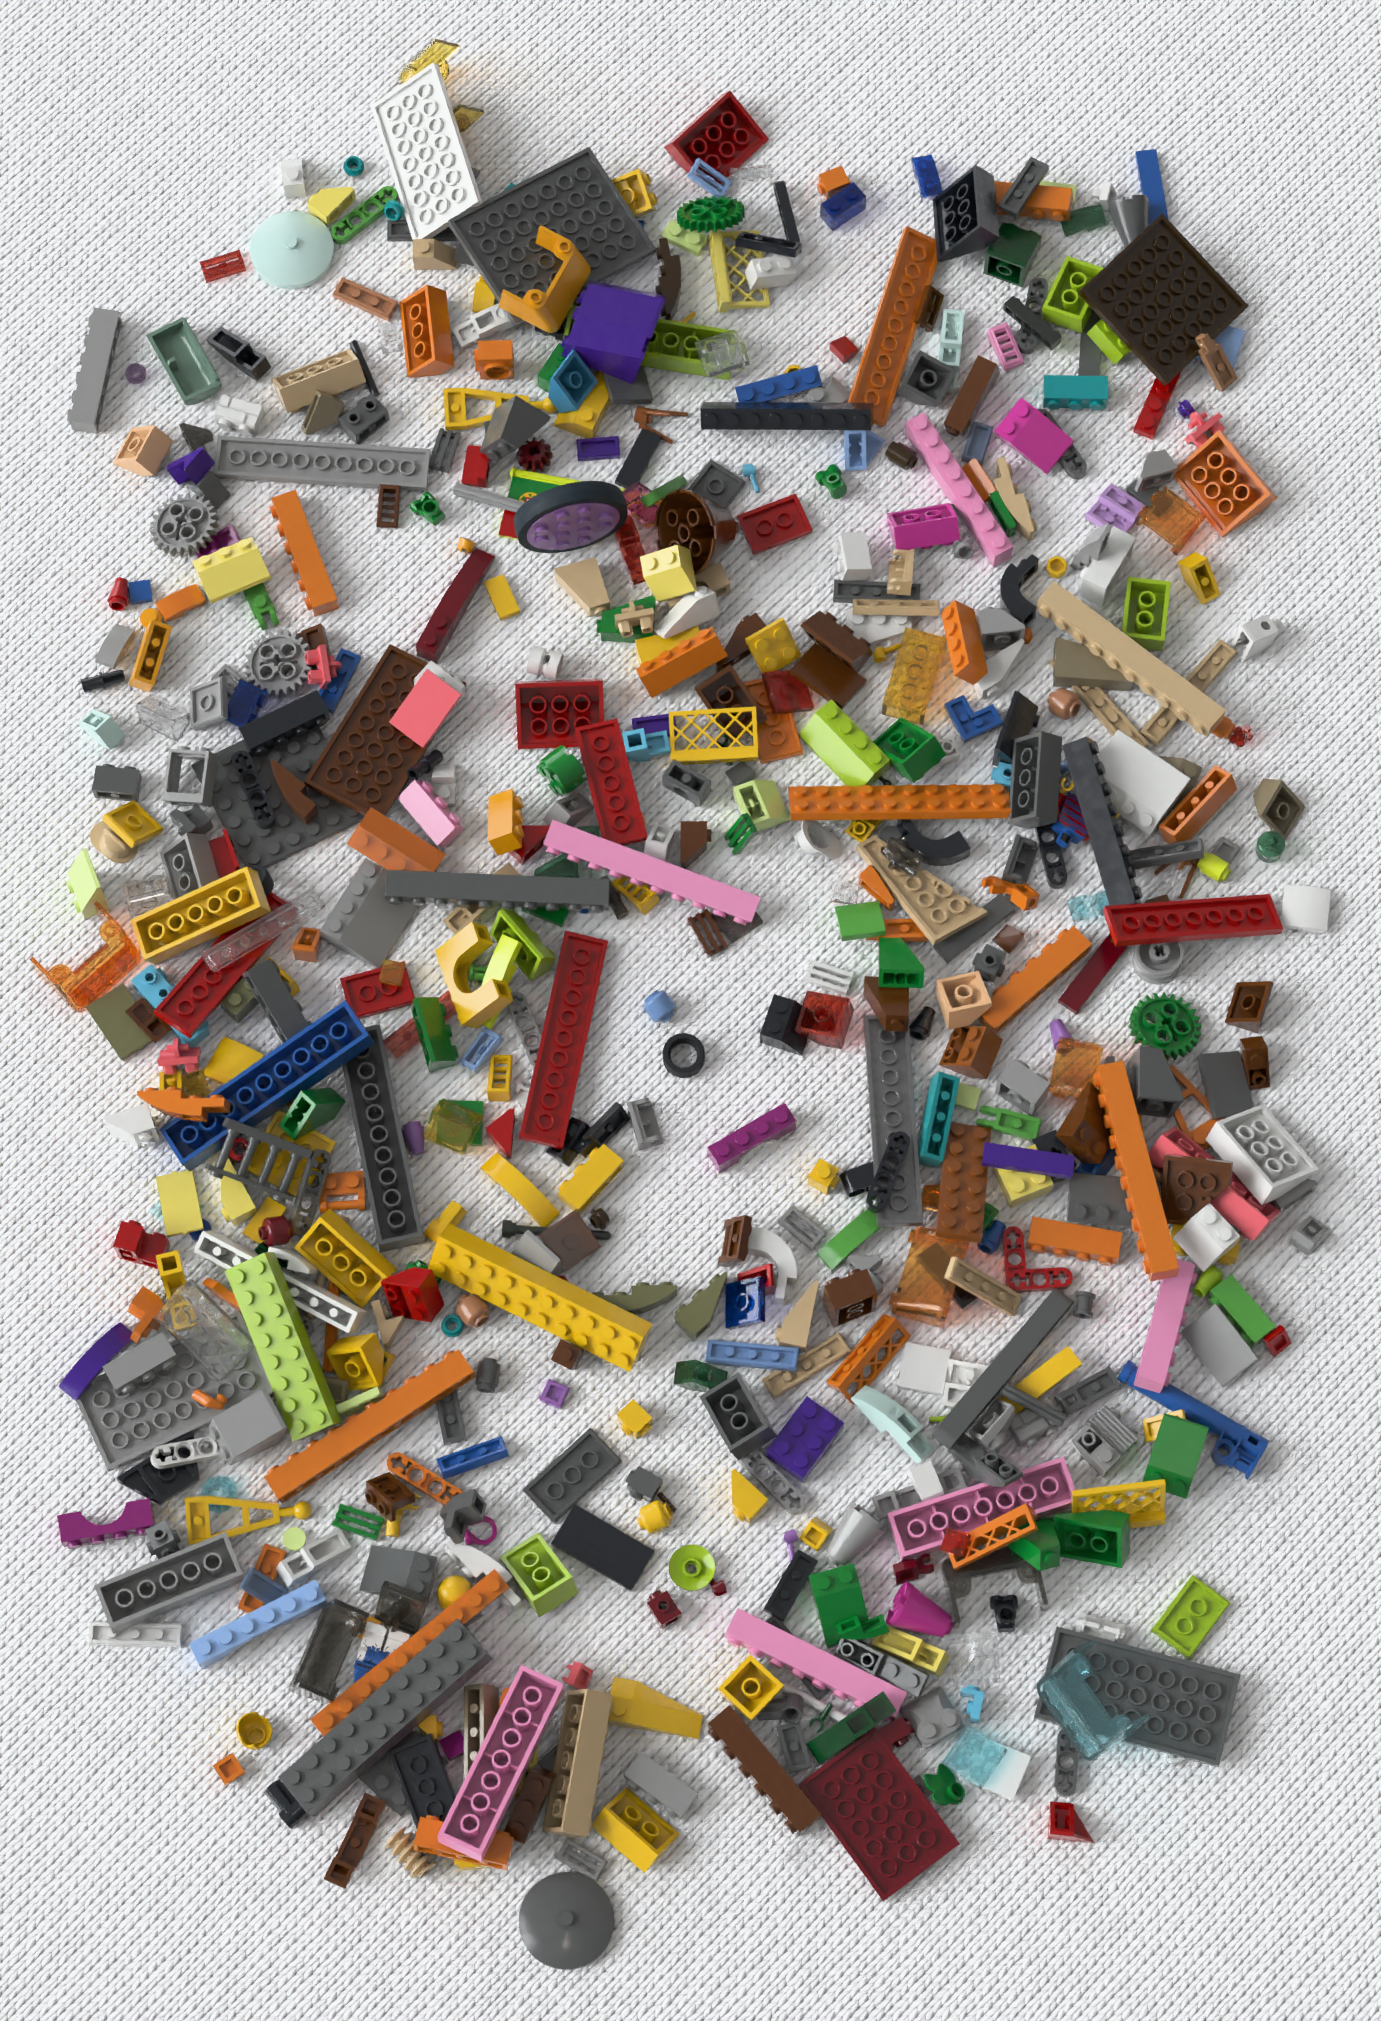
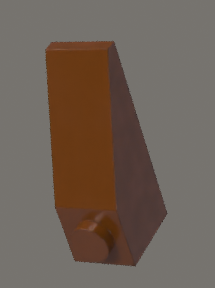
M757 613L751 616L747 615L740 620L725 647L728 656L716 663V672L729 663L734 666L751 654L745 638L766 627V624Z

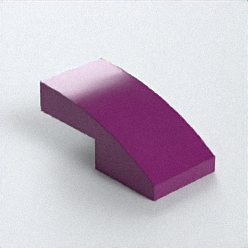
M229 524L217 532V535H210L213 541H206L207 548L200 546L199 553L196 552V554L200 558L201 556L214 553L223 547L238 543L241 539L235 526Z

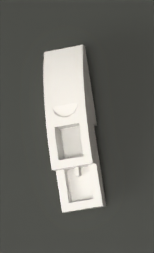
M498 303L470 316V320L453 328V331L462 349L499 330L503 332L514 325L505 311L499 307Z
M450 1540L446 1543L448 1549L446 1554L454 1563L457 1560L463 1566L461 1570L469 1580L474 1578L478 1582L495 1569L508 1586L514 1581L513 1576L503 1566L485 1553L462 1543L455 1545ZM510 1587L499 1597L500 1601L507 1608L511 1606L516 1610L522 1605L521 1599Z

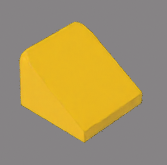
M814 1517L810 1520L799 1539L818 1552L834 1529L819 1518Z

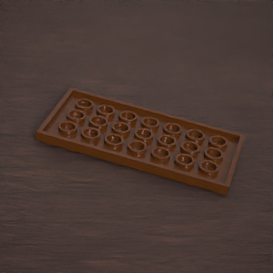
M390 644L308 774L304 784L363 816L367 814L371 807L387 816L410 779L407 775V770L417 764L418 759L424 756L438 733L437 731L428 745L422 748L389 723L413 689L414 678L428 663Z

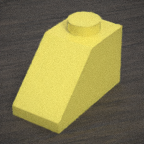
M352 187L321 189L317 194L315 193L310 197L308 201L309 213L329 227L356 200L355 191Z

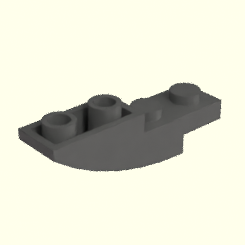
M966 1434L963 1435L951 1450L948 1449L950 1454L962 1462V1468L966 1473L985 1484L1005 1487L1023 1477V1473L994 1450L987 1452Z
M840 1639L834 1653L840 1659L873 1676H878L917 1697L921 1696L930 1676L913 1667L911 1663L859 1639Z

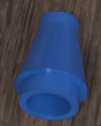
M994 1220L992 1225L982 1234L981 1243H978L977 1247L989 1255L998 1251L1006 1225L999 1220Z

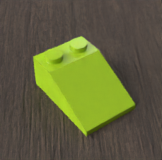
M539 1532L499 1557L539 1618L579 1593L573 1577Z

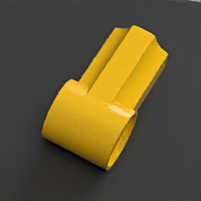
M451 1201L438 1219L435 1218L427 1226L424 1235L437 1243L439 1235L450 1223L457 1227L468 1214L467 1211L457 1202Z

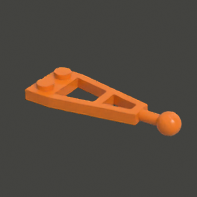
M1171 1064L1170 1069L1174 1078L1186 1089L1181 1092L1183 1101L1193 1096L1211 1114L1207 1098ZM1178 1108L1173 1114L1179 1130L1204 1150L1211 1147L1206 1138L1215 1123L1222 1119L1213 1120L1211 1118L1192 1131H1189L1180 1109Z

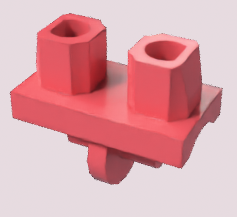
M1192 412L1190 414L1191 422L1188 424V427L1193 429L1196 426L1197 429L1184 438L1187 444L1193 442L1199 448L1208 440L1204 434L1206 430H1209L1212 436L1218 430L1221 432L1225 430L1220 422L1223 416L1218 412L1204 421L1207 417L1205 412L1201 414Z
M326 644L319 645L317 649L309 650L305 653L306 665L316 664L317 670H309L308 683L319 685L320 689H327V684L331 682V677H337L336 671L342 668L341 662L335 661L334 655L327 657Z
M174 1038L173 1045H166V1050H160V1058L157 1060L158 1066L163 1067L166 1075L177 1073V1065L181 1064L185 1065L186 1072H197L201 1048H189V1043L181 1044L180 1038Z

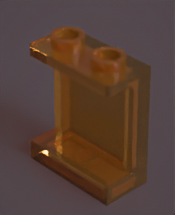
M1164 486L1161 492L1156 490L1149 500L1152 504L1148 508L1144 506L1137 516L1140 519L1136 525L1144 524L1171 544L1173 547L1170 551L1177 556L1206 517Z
M1059 1036L1049 1092H1052V1096L1065 1098L1066 1095L1074 1096V1100L1077 1101L1088 1082L1094 1085L1093 1074L1096 1072L1097 1065H1100L1104 1045Z

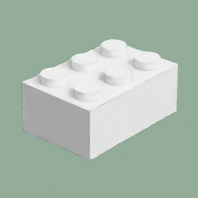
M1114 526L1112 527L1108 544L1099 559L1090 558L1091 563L1089 567L1085 566L1080 574L1081 580L1078 584V587H1080L1079 596L1100 607L1103 606L1133 555L1136 537Z

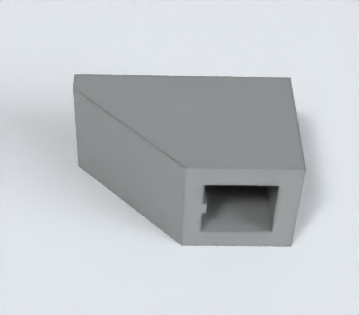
M1089 1424L1072 1439V1442L1085 1461L1102 1478L1120 1462L1121 1455Z

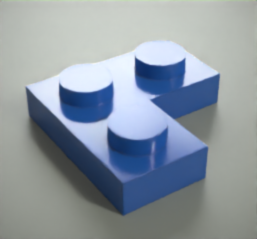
M964 695L944 704V708L963 743L1003 726V721L994 704L975 713Z

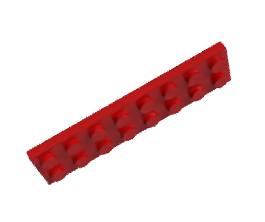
M271 892L266 897L271 912L221 934L154 1010V1015L188 1038H191L228 996L234 986L243 978L242 973L251 969L298 916L299 910Z
M1270 894L1105 906L1103 909V914L1115 947L1277 935L1283 931V926Z

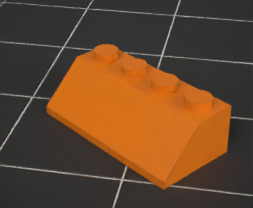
M427 284L399 302L407 377L409 378L441 375L454 367L446 291Z
M372 807L347 842V845L387 870L435 872L446 855Z

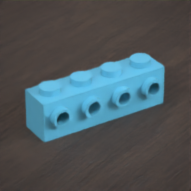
M152 964L131 980L133 988L154 1010L176 986L174 983L170 985L165 980L168 977L160 967L156 969ZM207 1020L191 1038L170 1026L172 1028L171 1031L177 1038H180L183 1044L189 1043V1048L197 1046L210 1035Z

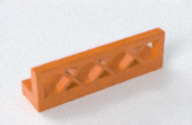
M883 1314L826 1383L831 1388L840 1391L849 1403L854 1405L855 1403L851 1398L865 1385H871L911 1335L896 1318ZM898 1330L902 1336L897 1342H892V1335ZM886 1347L885 1356L877 1360L878 1351ZM866 1365H871V1373L867 1377H863V1369ZM852 1382H857V1388L851 1395L846 1389Z
M1025 1503L944 1544L953 1568L958 1570L1038 1530L1034 1520L1038 1518L1035 1509ZM1029 1522L1030 1526L1022 1530L1017 1529L1018 1527ZM1008 1533L1007 1536H1006V1538H1004V1539H1002V1540L996 1539V1538H998V1537H1000V1536H1002V1535ZM987 1543L986 1548L982 1550L976 1549ZM966 1554L964 1559L957 1561L958 1557Z

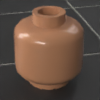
M1059 688L1055 692H1051L1047 699L1049 712L1063 720L1074 718L1081 707L1078 695L1065 688Z
M464 1294L458 1299L457 1303L459 1305L456 1308V1314L466 1326L478 1328L489 1319L490 1308L478 1295Z

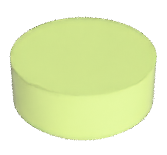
M291 1527L283 1534V1544L289 1551H300L306 1544V1535L300 1528Z

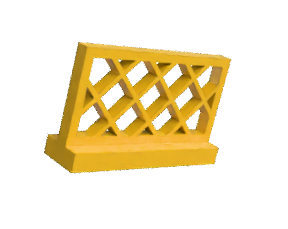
M756 706L669 712L671 762L675 759L684 765L759 761ZM752 712V721L747 727L737 720L742 713ZM721 714H727L732 718L725 728L715 721ZM699 715H705L711 720L703 730L694 723ZM674 717H684L689 722L680 731L674 726ZM734 722L744 729L737 738L727 731ZM713 723L722 730L714 740L705 733ZM691 724L700 731L693 741L683 734ZM752 725H753V733L749 730V728H750ZM674 730H676V731L678 732V734H677L676 737H675ZM748 732L753 737L754 746H744L738 740ZM726 733L734 741L728 747L722 748L717 741ZM702 735L711 741V744L706 749H700L695 744ZM680 736L690 743L685 750H675V742Z
M1165 1479L1072 1490L1070 1513L1101 1510L1130 1514V1529L1165 1525ZM1159 1488L1154 1493L1149 1492L1151 1489ZM1128 1492H1135L1130 1496L1126 1495ZM1111 1494L1107 1499L1103 1498L1104 1495ZM1141 1496L1146 1497L1141 1502L1137 1500ZM1088 1497L1084 1502L1078 1500V1498ZM1118 1499L1123 1500V1501L1120 1502L1119 1504L1113 1503V1502H1115V1501L1118 1500ZM1094 1502L1100 1503L1096 1507L1091 1506Z

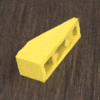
M228 1158L224 1170L236 1174ZM223 1176L221 1179V1202L223 1209L220 1211L226 1222L231 1220L233 1226H236L253 1217L257 1209L242 1182Z

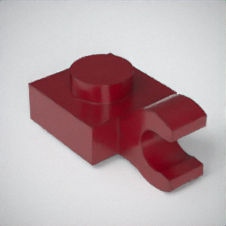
M930 1554L921 1555L917 1562L915 1559L892 1565L896 1584L900 1585L919 1579L920 1574L934 1572L933 1564L925 1565V1563L931 1561Z

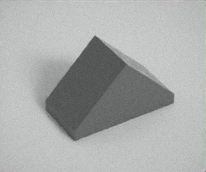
M208 471L196 485L191 479L184 483L187 488L197 493L199 497L204 496L206 501L210 500L216 510L231 496L230 492L212 471Z

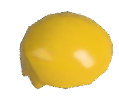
M450 1575L443 1579L437 1589L439 1606L445 1610L472 1588L471 1583L465 1577L459 1575Z
M253 1711L244 1714L238 1720L236 1733L239 1742L244 1747L251 1750H260L265 1748L271 1741L273 1729L268 1718Z

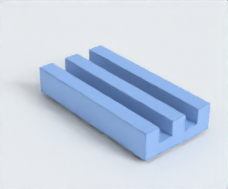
M697 158L686 177L710 194L715 195L716 198L724 196L732 181L700 158ZM698 167L704 169L706 172H708L713 177L718 179L720 182L725 184V186L723 187L721 184L716 182L712 177L698 169Z
M485 1027L459 1060L460 1065L467 1067L470 1071L473 1070L478 1075L504 1041L503 1037Z

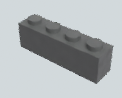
M269 958L242 973V976L281 1042L284 1043L312 1023L304 1018L301 1013L303 1009L300 1003L294 1000L290 994L291 988L289 984L281 979L278 974L280 970L274 961L271 962Z

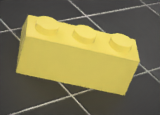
M252 537L240 540L236 544L223 547L214 553L201 556L199 559L192 561L199 582L211 604L271 579L260 551Z

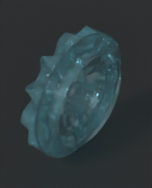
M218 1475L208 1478L202 1485L200 1496H215L211 1490L218 1491L222 1487V1493L225 1497L237 1498V1489L229 1478ZM208 1504L209 1511L214 1513H222L232 1507Z

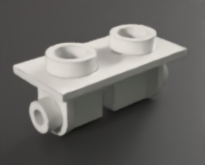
M1080 1613L1076 1632L1121 1643L1126 1625Z

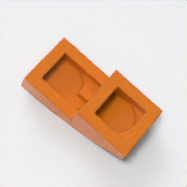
M194 584L164 597L156 602L155 605L164 621L167 622L183 617L188 610L204 606L206 599L198 585Z

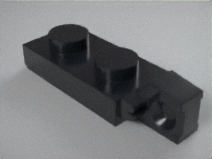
M615 1102L583 1135L582 1139L574 1147L578 1154L586 1158L595 1147L600 1148L603 1143L606 1145L628 1123L630 1117L621 1104Z

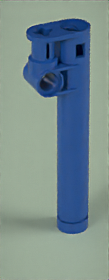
M1130 1360L1126 1362L1117 1378L1120 1382L1128 1384L1132 1389L1172 1412L1184 1410L1186 1420L1209 1427L1208 1432L1218 1437L1211 1452L1212 1461L1220 1466L1225 1465L1230 1469L1235 1468L1245 1474V1479H1249L1269 1444V1440L1170 1383L1168 1387L1163 1386L1160 1393L1134 1386L1138 1366ZM1218 1449H1225L1228 1455H1220Z

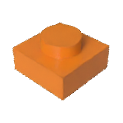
M233 1752L212 1765L225 1786L246 1774Z

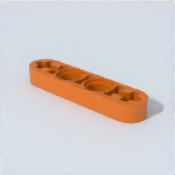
M392 1453L387 1459V1467L393 1475L443 1506L451 1500L445 1495L447 1488L450 1489L448 1493L453 1497L463 1493L459 1488L402 1453ZM399 1458L402 1459V1465L408 1468L405 1476L403 1475L404 1469L399 1466L396 1469L393 1468V1460L398 1461ZM414 1470L423 1472V1478L418 1482L412 1481L410 1478V1474ZM433 1482L442 1484L443 1489L440 1493L434 1494L429 1490Z

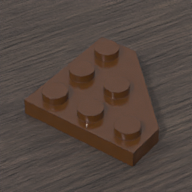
M1165 1154L1161 1202L1167 1224L1183 1225L1232 1184L1233 1161Z

